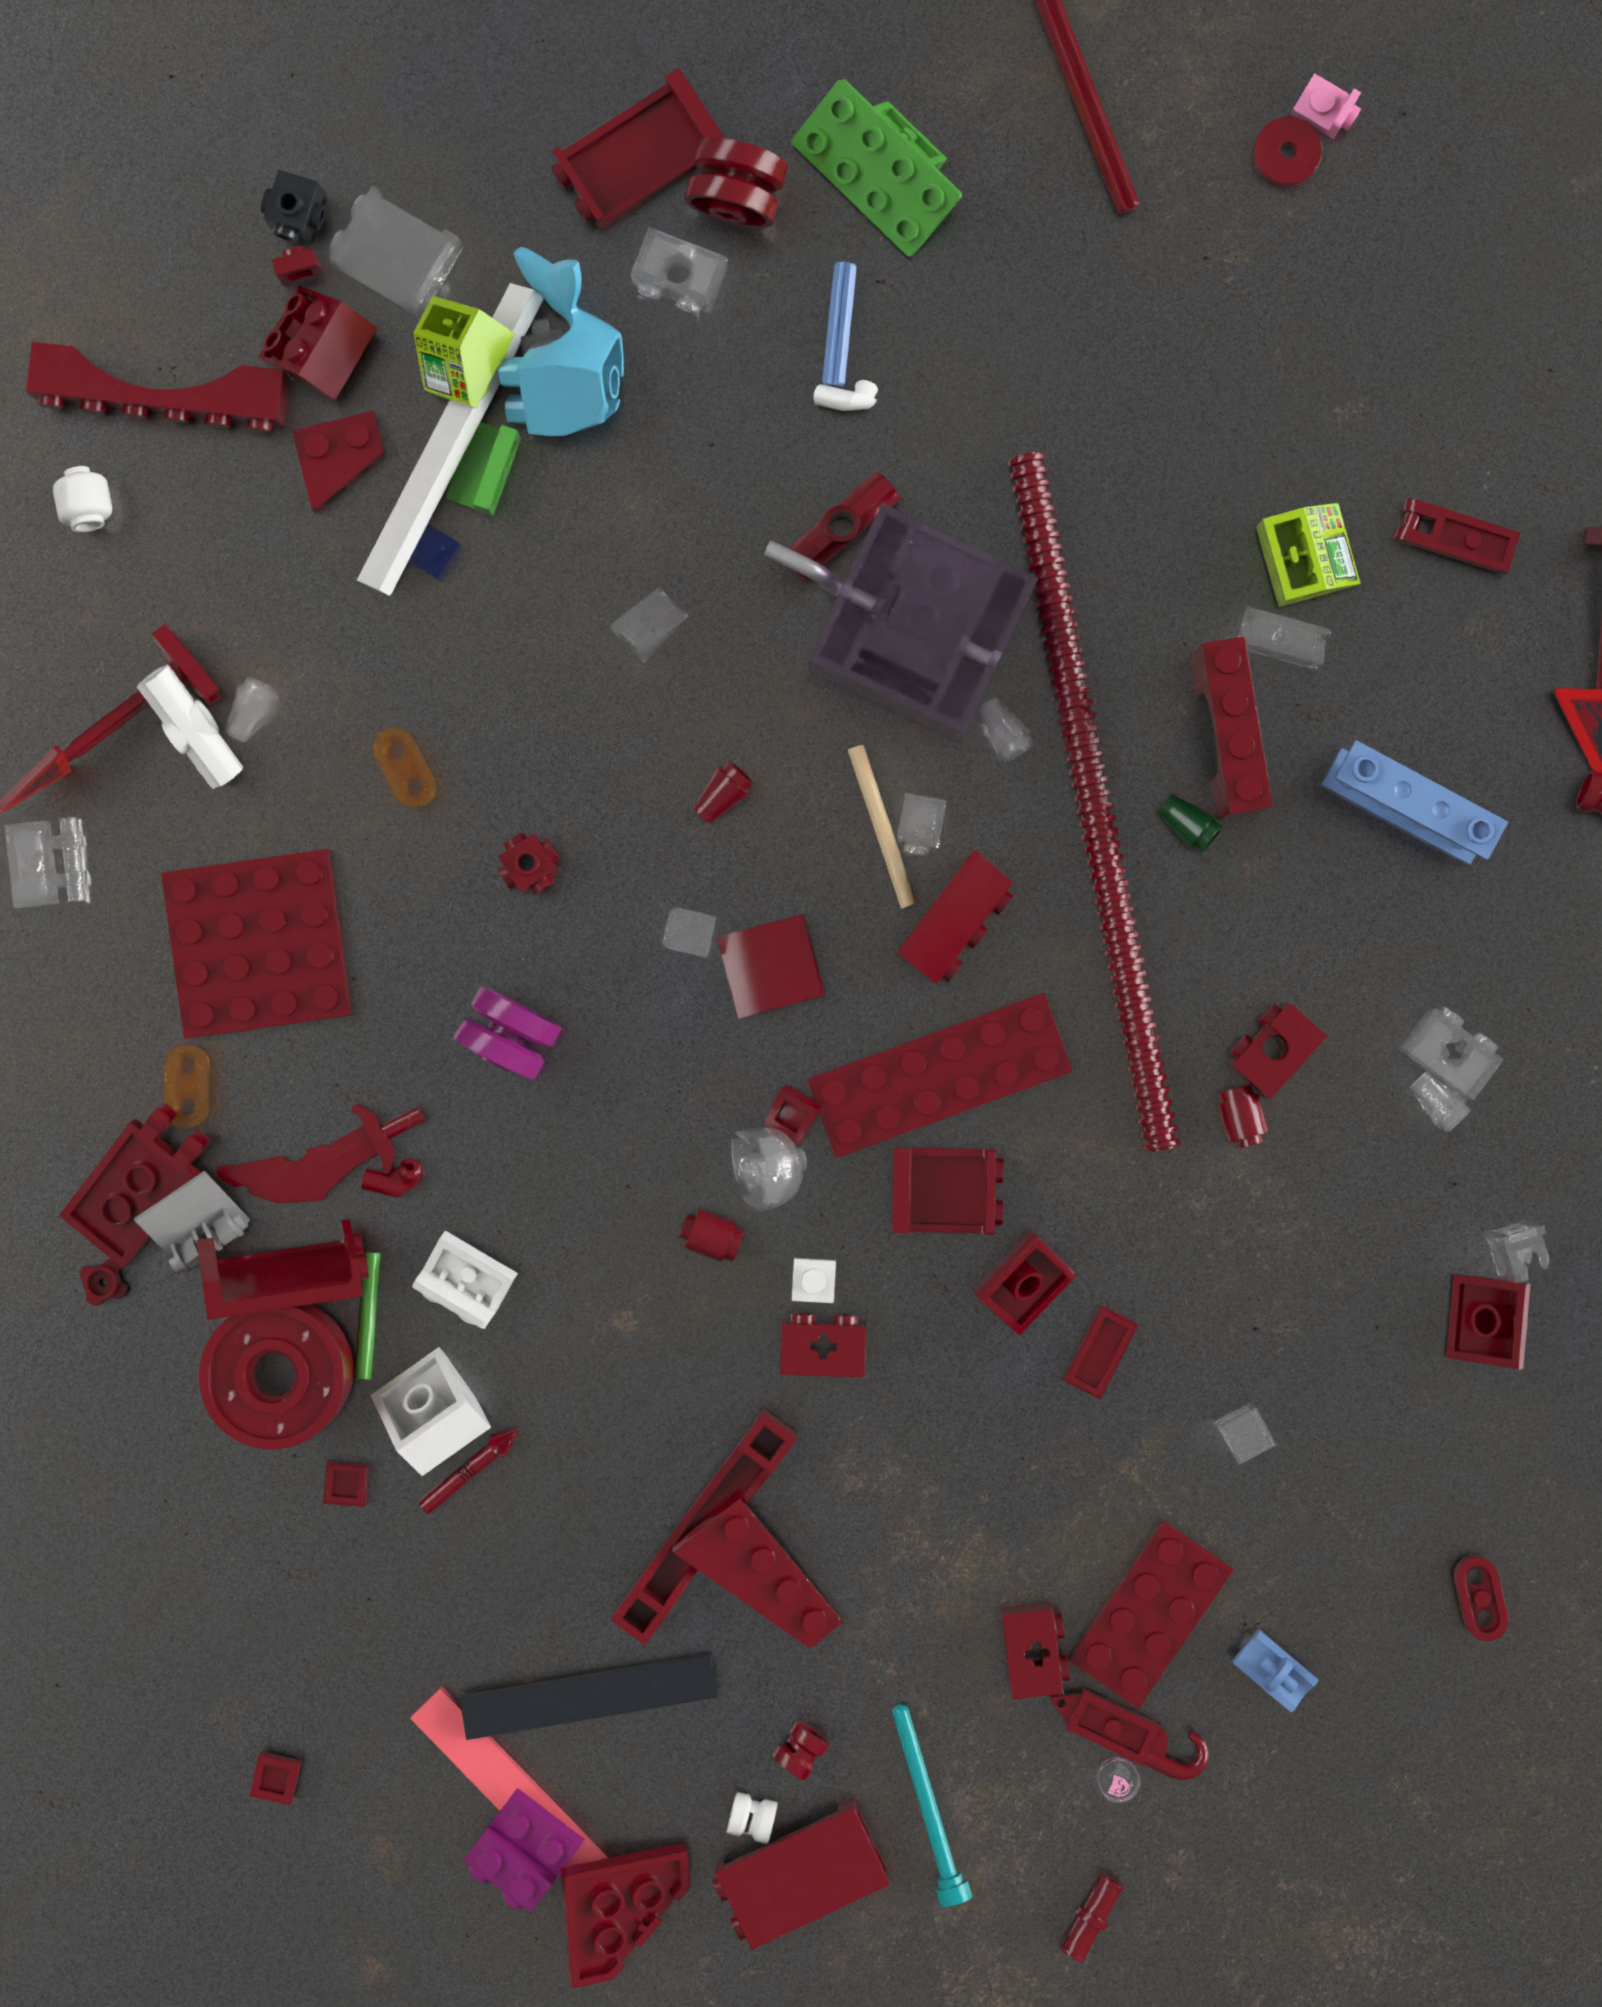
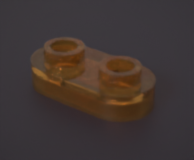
M397 727L387 728L380 732L374 741L373 751L397 800L411 808H420L430 803L436 793V781L413 736L406 730ZM396 742L402 743L404 747L403 754L399 757H392L389 752L390 746ZM418 779L422 782L423 789L419 794L412 795L408 790L409 783L412 780Z
M190 1044L174 1047L167 1054L164 1062V1103H167L179 1113L171 1124L182 1129L199 1126L205 1121L209 1113V1059L200 1047ZM187 1057L192 1058L195 1062V1069L191 1073H186L182 1069V1062ZM187 1099L195 1104V1110L191 1115H186L182 1111V1103Z

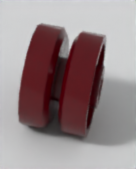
M719 137L699 140L694 166L701 173L689 178L684 197L685 203L703 215L737 226L750 228H768L773 226L778 208V200L771 193L783 189L788 164L776 154L749 143Z

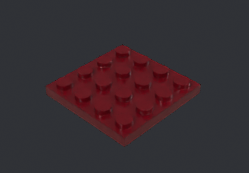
M324 849L161 872L184 1039L353 1016L330 850Z

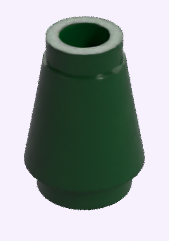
M1174 794L1168 798L1158 812L1191 850L1196 848L1202 853L1213 843L1223 828L1216 821L1217 816L1181 798L1179 799Z

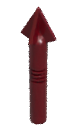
M519 1429L490 1435L488 1444L418 1501L421 1509L426 1514H430L497 1457L505 1458Z

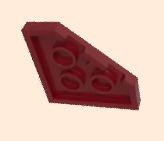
M684 1843L561 1868L568 1980L572 1989L614 1980L624 1968L622 1962L636 1945L641 1947L661 1924L662 1919L660 1916L675 1899L680 1901L690 1889L688 1850Z

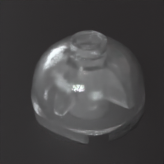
M763 1126L737 1131L735 1134L740 1138L732 1139V1163L737 1183L745 1180L749 1194L742 1195L745 1203L751 1211L757 1214L785 1205L798 1193L802 1183V1172L807 1169V1160L803 1149L800 1146L796 1147L788 1135L775 1128Z

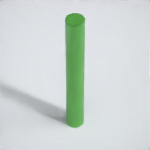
M364 1252L367 1259L369 1279L361 1280L363 1296L360 1297L354 1375L356 1379H371L380 1262V1253Z

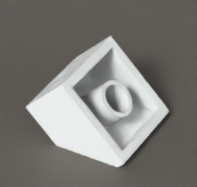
M440 1347L370 1395L396 1451L421 1476L491 1428L478 1400Z

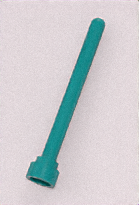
M903 1704L896 1705L892 1712L940 1874V1877L937 1879L939 1886L935 1889L941 1907L955 1906L972 1898L968 1879H963L961 1872H956L909 1709Z

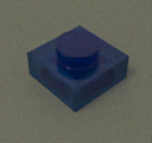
M427 524L408 562L440 581L462 545L432 525Z

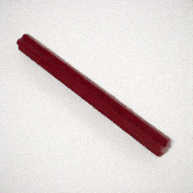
M1035 0L1115 208L1119 214L1130 212L1138 207L1139 199L1062 1Z

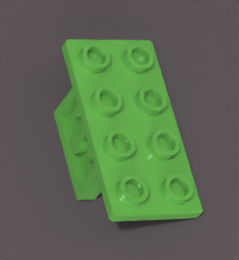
M840 79L834 84L791 140L792 144L907 256H912L918 251L962 197L961 191L939 171L947 161V158L889 101L872 106L845 79Z

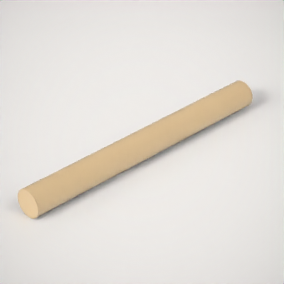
M864 745L850 748L848 753L900 907L903 909L915 905L917 902Z

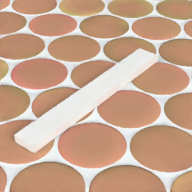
M512 283L509 284L492 317L515 333L505 358H513L544 298L534 289ZM500 362L489 383L487 394L479 402L476 409L453 401L448 402L357 581L390 596L500 385L498 369L502 362Z

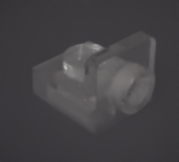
M905 793L896 842L897 844L905 845V853L929 856L930 849L938 851L947 800Z

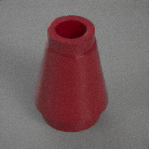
M728 761L724 767H717L693 809L705 821L711 824L716 818H719L750 794L748 789L754 783L737 765Z

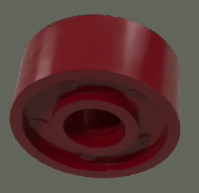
M311 1304L231 1316L213 1332L203 1350L199 1366L201 1397L208 1414L215 1424L234 1440L259 1449L276 1450L293 1447L307 1441L324 1429L344 1407L353 1382L354 1367L352 1353L344 1333L335 1321L325 1312ZM269 1354L282 1355L293 1365L295 1379L290 1389L276 1388L267 1380L264 1373V1364Z

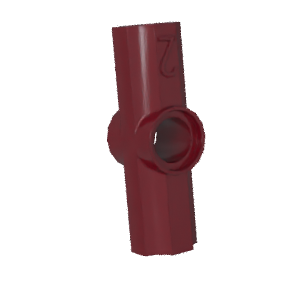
M877 470L841 503L831 507L817 524L788 549L825 566L842 550L853 545L866 529L901 500V496L887 478ZM837 517H846L852 522L854 528L850 534L838 536L831 531L830 523ZM795 571L805 582H807L810 579L809 577Z

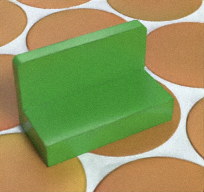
M480 422L453 474L446 498L456 504L493 516L521 440L518 431L502 424L500 429Z

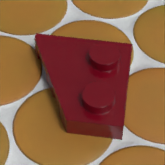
M374 411L292 431L310 506L314 512L321 510L325 506L324 503L343 487H348L358 478L360 472L367 467H371L385 455Z

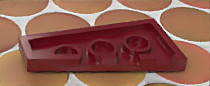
M738 1494L671 1547L674 1554L809 1649L843 1623L837 1612Z

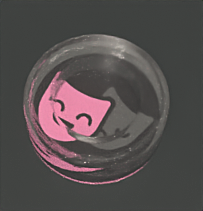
M1114 1757L1108 1759L1100 1766L1097 1773V1783L1105 1798L1112 1802L1122 1803L1129 1801L1137 1794L1140 1787V1776L1131 1761L1121 1757Z

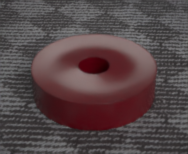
M1281 117L1268 123L1259 133L1253 147V162L1259 175L1269 184L1281 188H1292L1306 182L1316 171L1322 156V144L1318 133L1309 123L1296 117ZM1285 146L1292 148L1294 157H1283L1280 149Z

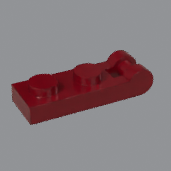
M1407 498L1405 500L1402 510L1405 517L1402 526L1396 528L1394 541L1503 575L1508 573L1521 532L1417 499ZM1421 519L1433 521L1430 534L1418 531Z

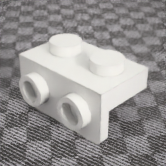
M445 1231L439 1238L426 1265L415 1279L412 1287L422 1293L427 1300L439 1303L458 1314L463 1321L485 1329L499 1309L518 1273Z

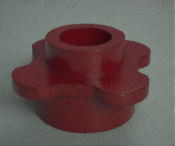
M107 1259L102 1265L96 1267L86 1265L80 1271L79 1276L87 1293L86 1300L91 1305H100L103 1300L111 1297L121 1299L127 1292V1286L121 1282L119 1275L121 1267L112 1259ZM101 1278H105L107 1280V1284L105 1286L100 1285Z

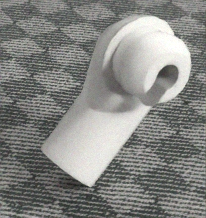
M866 380L857 381L854 392L819 384L814 392V403L818 406L840 411L868 410L877 401L874 397L877 394L878 388L876 384Z

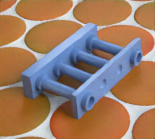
M1357 740L1354 741L1349 751L1343 748L1339 749L1320 784V787L1467 866L1471 865L1476 855L1485 860L1489 859L1508 824V821Z

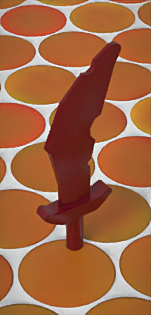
M355 1104L352 1107V1112L360 1117L363 1126L333 1141V1146L325 1144L307 1149V1153L297 1162L288 1161L284 1156H278L239 1165L218 1166L216 1172L221 1180L233 1187L244 1186L248 1188L250 1195L278 1204L322 1201L327 1192L356 1166L377 1154L383 1162L382 1171L386 1173L391 1172L395 1164V1148L390 1139L426 1121L420 1107L416 1106L382 1124L376 1113L363 1105Z

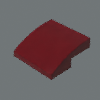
M804 914L717 937L738 1019L826 995Z

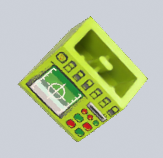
M432 296L413 332L424 390L429 394L476 409L479 402L487 394L489 383L500 362L506 357L515 333L480 309Z
M1338 503L1303 507L1262 519L1256 526L1278 607L1361 584Z

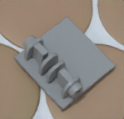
M205 1171L134 1218L135 1222L171 1257L169 1263L177 1274L183 1270L188 1273L193 1266L199 1263L196 1240L214 1238L215 1249L220 1251L223 1249L222 1244L226 1245L236 1237L244 1235L243 1230L248 1227L247 1222L250 1221L247 1215Z

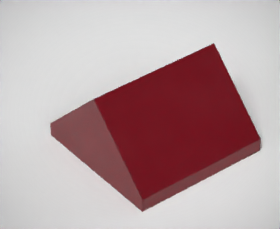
M1029 1230L972 1291L980 1301L1020 1336L1077 1274Z
M1454 1274L1446 1358L1523 1369L1531 1284L1516 1279Z

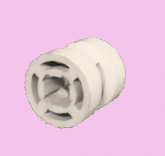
M737 1791L726 1834L738 1837L742 1834L751 1835L757 1842L768 1844L778 1802L764 1799L761 1802L751 1799L749 1794ZM749 1813H752L751 1821L748 1822Z

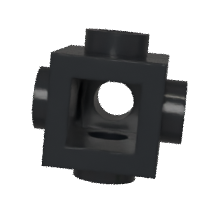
M278 169L273 188L266 189L261 203V213L264 214L263 218L270 229H273L272 234L290 242H297L298 237L310 241L314 229L319 230L324 220L325 205H322L325 192L318 181Z

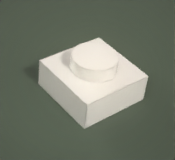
M794 1258L792 1301L834 1303L836 1260Z

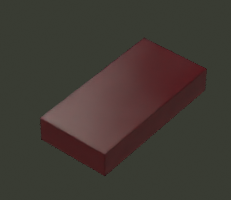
M1100 1304L1062 1380L1101 1400L1139 1324Z

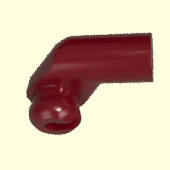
M408 1158L403 1160L398 1167L388 1174L366 1169L361 1189L394 1198L401 1197L420 1183L423 1177L421 1165L417 1160Z

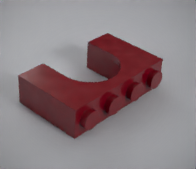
M1245 636L1202 643L1190 657L1197 697L1206 696L1215 732L1218 769L1217 775L1211 779L1217 821L1260 814L1273 807Z

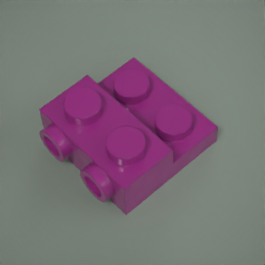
M517 1788L463 1862L469 1866V1872L476 1881L480 1883L491 1882L503 1892L504 1901L514 1909L524 1908L531 1913L560 1874L561 1868L567 1865L585 1839Z

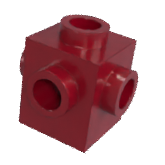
M522 832L502 845L506 851L498 856L503 865L497 870L510 890L518 887L521 893L526 894L531 891L535 896L555 883L552 877L560 873L555 862L561 858L548 838L541 841L535 834L527 837ZM524 855H531L535 860L534 867L531 870H522L519 865V861Z

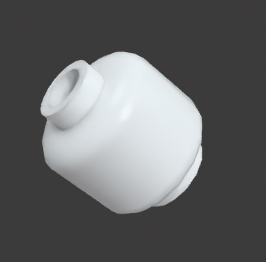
M77 466L65 470V476L58 479L53 485V495L59 521L67 526H71V530L74 532H90L102 528L105 525L104 521L112 514V503L106 478L101 474L90 472L89 467Z

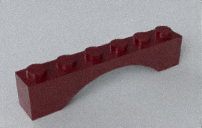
M32 342L26 392L35 400H38L39 406L49 409L62 410L65 403L80 405L81 411L93 414H105L106 408L122 410L123 416L137 419H146L147 413L164 414V420L174 423H189L190 417L205 419V424L212 427L230 428L231 422L247 424V429L251 431L271 433L272 427L285 428L290 377L282 369L240 365L225 376L203 385L183 389H151L132 385L106 374L90 363L74 346Z
M764 1408L616 1607L611 1617L613 1623L644 1646L698 1571L674 1554L671 1547L736 1494L747 1505L797 1440V1433Z

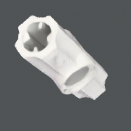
M168 664L159 667L138 683L137 688L162 720V728L170 742L181 754L186 753L212 789L223 786L242 771V764L219 735V728L211 713L201 701H194Z

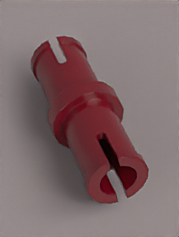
M1100 1873L1099 1879L1085 1905H1079L1075 1912L1078 1918L1063 1945L1059 1948L1063 1953L1078 1962L1084 1963L1085 1957L1099 1931H1105L1109 1924L1106 1919L1120 1893L1124 1890L1120 1883Z

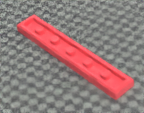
M443 1686L410 1717L499 1811L514 1791L519 1788L583 1837L585 1840L565 1867L608 1858L491 1736L466 1740L461 1705Z

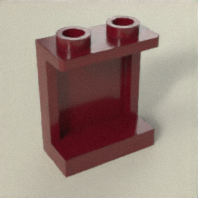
M893 1147L892 1233L932 1232L995 1235V1226H1002L1003 1200H995L996 1183H1003L1004 1159L996 1158L995 1149Z

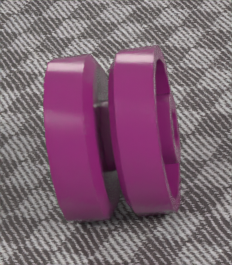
M480 985L470 1005L476 1013L490 1020L491 1023L487 1026L472 1018L462 1019L453 1039L473 1050L476 1056L505 1071L510 1072L511 1070L526 1078L536 1080L545 1060L541 1054L524 1044L526 1040H529L542 1047H553L562 1027L525 1006Z

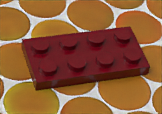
M1162 1519L1068 1656V1660L1139 1709L1234 1569Z

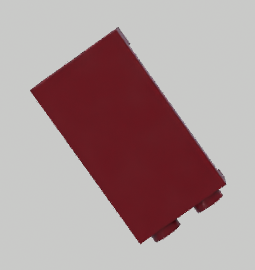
M680 68L665 76L666 85L562 151L560 147L552 150L556 164L551 166V169L564 189L571 186L579 199L573 203L586 224L593 220L600 231L696 170L694 159L699 140L712 137L725 138Z
M350 1219L341 1220L343 1238L340 1241L221 1259L216 1258L214 1238L196 1240L207 1320L362 1297L361 1280L369 1279L366 1254L363 1252L361 1233H353Z
M854 1798L839 1804L837 1812L729 1863H726L725 1860L718 1862L715 1872L717 1876L712 1878L714 1888L721 1902L728 1900L735 1915L731 1916L730 1920L740 1941L746 1938L751 1950L890 1885L889 1872Z

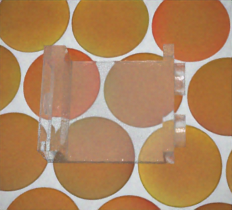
M372 186L367 195L361 194L355 201L351 210L353 219L345 231L339 230L333 238L329 247V252L332 253L329 259L339 271L421 319L432 296L436 295L462 252L463 244L460 238L452 232L444 229L441 233L385 200L380 190Z

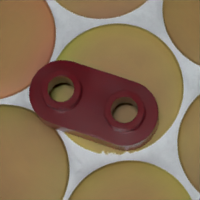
M1466 1556L1457 1563L1453 1575L1464 1625L1479 1640H1496L1505 1633L1509 1624L1498 1571L1494 1564L1483 1556ZM1473 1569L1481 1571V1578L1476 1583L1468 1581V1574ZM1483 1610L1490 1611V1620L1485 1624L1478 1623V1614Z

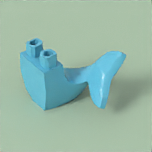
M519 247L514 252V257L522 275L535 291L544 296L543 299L551 308L564 317L570 326V330L560 339L549 345L528 349L524 357L505 358L498 369L500 385L503 387H520L521 395L510 394L505 402L507 422L526 424L528 434L544 436H566L601 424L617 411L620 404V399L616 398L619 393V377H623L624 372L621 333L610 324L576 306L582 279L577 260L569 259L552 264L535 252Z

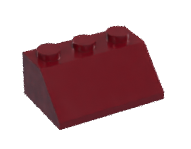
M974 849L895 955L936 985L941 978L948 983L963 963L957 959V956L966 944L974 949L988 930L982 923L991 911L999 915L1013 897L1007 891L1013 882Z

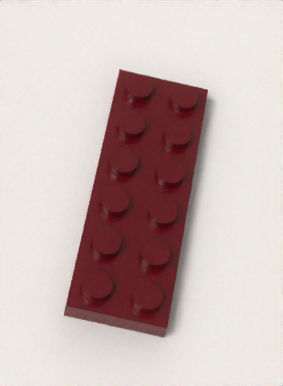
M1044 993L814 1076L807 1079L814 1100L822 1105L819 1114L835 1158L1063 1076L1073 1072L1046 996Z

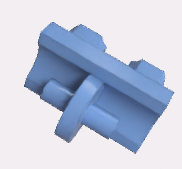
M1260 1629L1256 1631L1232 1660L1234 1665L1291 1713L1306 1693L1319 1681Z

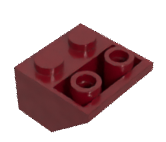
M299 286L297 291L288 298L284 307V313L277 325L265 337L263 348L257 358L275 369L284 370L290 378L309 389L336 400L377 327L342 301Z

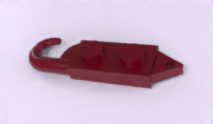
M1082 1688L1081 1692L1050 1695V1700L1066 1722V1730L1142 1766H1148L1173 1779L1188 1780L1201 1774L1207 1765L1209 1757L1207 1744L1202 1737L1194 1732H1190L1188 1738L1196 1745L1197 1757L1190 1764H1181L1165 1756L1168 1748V1738L1165 1729L1158 1723L1085 1688ZM1063 1699L1065 1700V1703L1063 1705H1058V1700Z

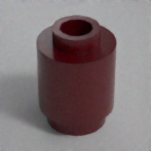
M1251 1084L1218 1093L1221 1103L1217 1106L1228 1143L1237 1141L1239 1149L1263 1143L1261 1134L1267 1133L1269 1130L1258 1093H1253Z
M698 1209L695 1216L691 1214L686 1215L679 1237L685 1239L683 1248L719 1262H722L723 1259L733 1262L740 1247L744 1230L735 1227L736 1223Z

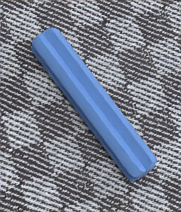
M836 262L833 270L822 382L823 385L835 388L843 387L846 377L856 278V265L850 262Z

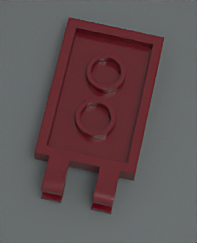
M164 1103L160 1109L157 1107L144 1125L137 1119L129 1122L59 1214L63 1220L122 1269L130 1265L150 1239V1236L135 1222L134 1218L199 1175L201 1172L192 1163L211 1141L201 1131L197 1130L193 1136L190 1134L176 1152L161 1140L159 1136L179 1114L167 1103Z

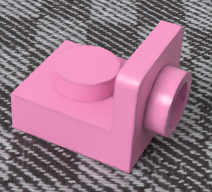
M1314 73L1294 106L1291 115L1306 121L1313 128L1334 140L1340 128L1349 131L1361 111V108L1355 105L1361 92L1353 89L1352 93L1348 94Z

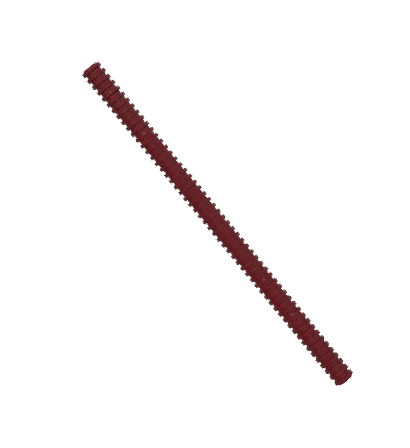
M1039 452L1024 453L1012 457L1007 464L1009 468H1013L1010 479L1016 483L1012 488L1013 493L1018 494L1015 505L1021 508L1017 515L1018 519L1023 520L1024 523L1020 526V530L1026 533V537L1023 538V544L1028 545L1029 550L1025 552V555L1031 559V563L1028 564V570L1033 571L1034 576L1030 578L1031 583L1036 584L1033 595L1039 599L1035 606L1036 609L1041 610L1038 621L1043 622L1044 625L1040 631L1042 635H1046L1043 646L1049 650V653L1045 656L1046 660L1051 661L1052 665L1048 668V672L1054 675V679L1050 682L1051 686L1056 687L1057 692L1053 693V697L1059 700L1056 711L1061 712L1062 718L1058 719L1059 725L1064 726V731L1061 732V737L1066 738L1067 744L1063 745L1064 750L1069 751L1066 763L1071 764L1072 769L1068 773L1069 776H1074L1075 781L1071 783V788L1077 791V795L1073 798L1074 802H1079L1080 808L1076 809V813L1082 817V821L1079 822V828H1084L1085 834L1081 835V839L1087 842L1084 853L1089 854L1090 860H1087L1086 864L1088 867H1092L1093 872L1089 874V879H1094L1095 886L1091 887L1092 892L1097 893V899H1094V904L1099 905L1100 912L1096 914L1097 918H1102L1103 923L1099 925V930L1105 933V937L1101 940L1102 944H1107L1108 950L1104 951V955L1110 958L1107 969H1112L1113 976L1109 977L1110 983L1114 982L1115 984L1112 995H1117L1118 999L1114 1006L1116 1009H1120L1121 1015L1117 1016V1021H1122L1123 1028H1120L1119 1031L1120 1034H1125L1126 1041L1122 1042V1046L1127 1047L1128 1054L1124 1056L1125 1060H1130L1131 1066L1127 1067V1071L1133 1075V1079L1130 1080V1086H1135L1136 1092L1132 1093V1097L1138 1100L1135 1111L1140 1112L1141 1118L1137 1119L1138 1125H1143L1144 1131L1140 1132V1137L1145 1138L1146 1144L1142 1145L1144 1151L1148 1152L1171 1149L1180 1144V1138H1175L1174 1135L1178 1128L1177 1125L1172 1124L1175 1113L1170 1112L1169 1106L1173 1105L1172 1099H1167L1166 1094L1170 1092V1087L1164 1084V1080L1168 1079L1166 1073L1162 1074L1161 1067L1165 1066L1164 1060L1160 1061L1159 1054L1162 1053V1048H1157L1156 1044L1160 1037L1154 1033V1028H1157V1022H1152L1151 1015H1154L1155 1012L1154 1009L1149 1008L1148 1003L1152 1002V996H1147L1146 989H1149L1150 986L1149 983H1144L1143 977L1147 976V971L1142 970L1141 964L1145 961L1144 957H1139L1138 951L1142 950V946L1136 942L1139 932L1134 931L1133 925L1137 924L1136 918L1131 917L1134 906H1129L1128 902L1132 895L1130 892H1126L1125 886L1129 885V880H1124L1123 873H1126L1127 870L1126 867H1121L1120 862L1124 860V855L1119 854L1118 848L1122 845L1121 841H1116L1115 835L1119 834V830L1113 826V822L1116 821V815H1111L1110 809L1114 808V804L1108 801L1111 790L1106 789L1105 786L1109 779L1108 776H1103L1106 764L1101 763L1100 760L1104 754L1102 750H1098L1101 739L1095 735V732L1099 729L1098 725H1093L1092 720L1096 718V713L1091 712L1090 706L1094 703L1093 699H1088L1087 693L1091 692V688L1085 685L1088 674L1083 673L1082 668L1086 666L1085 660L1080 659L1083 648L1078 647L1077 644L1081 638L1079 634H1075L1078 622L1072 619L1076 612L1074 608H1070L1069 604L1073 602V597L1067 594V590L1071 587L1070 583L1065 582L1068 572L1062 568V565L1066 562L1065 558L1060 557L1059 553L1063 550L1062 544L1057 543V539L1060 538V532L1055 531L1054 528L1058 521L1056 518H1052L1055 506L1049 503L1053 496L1051 492H1047L1050 481L1044 477L1048 473L1047 467L1042 466L1045 456Z

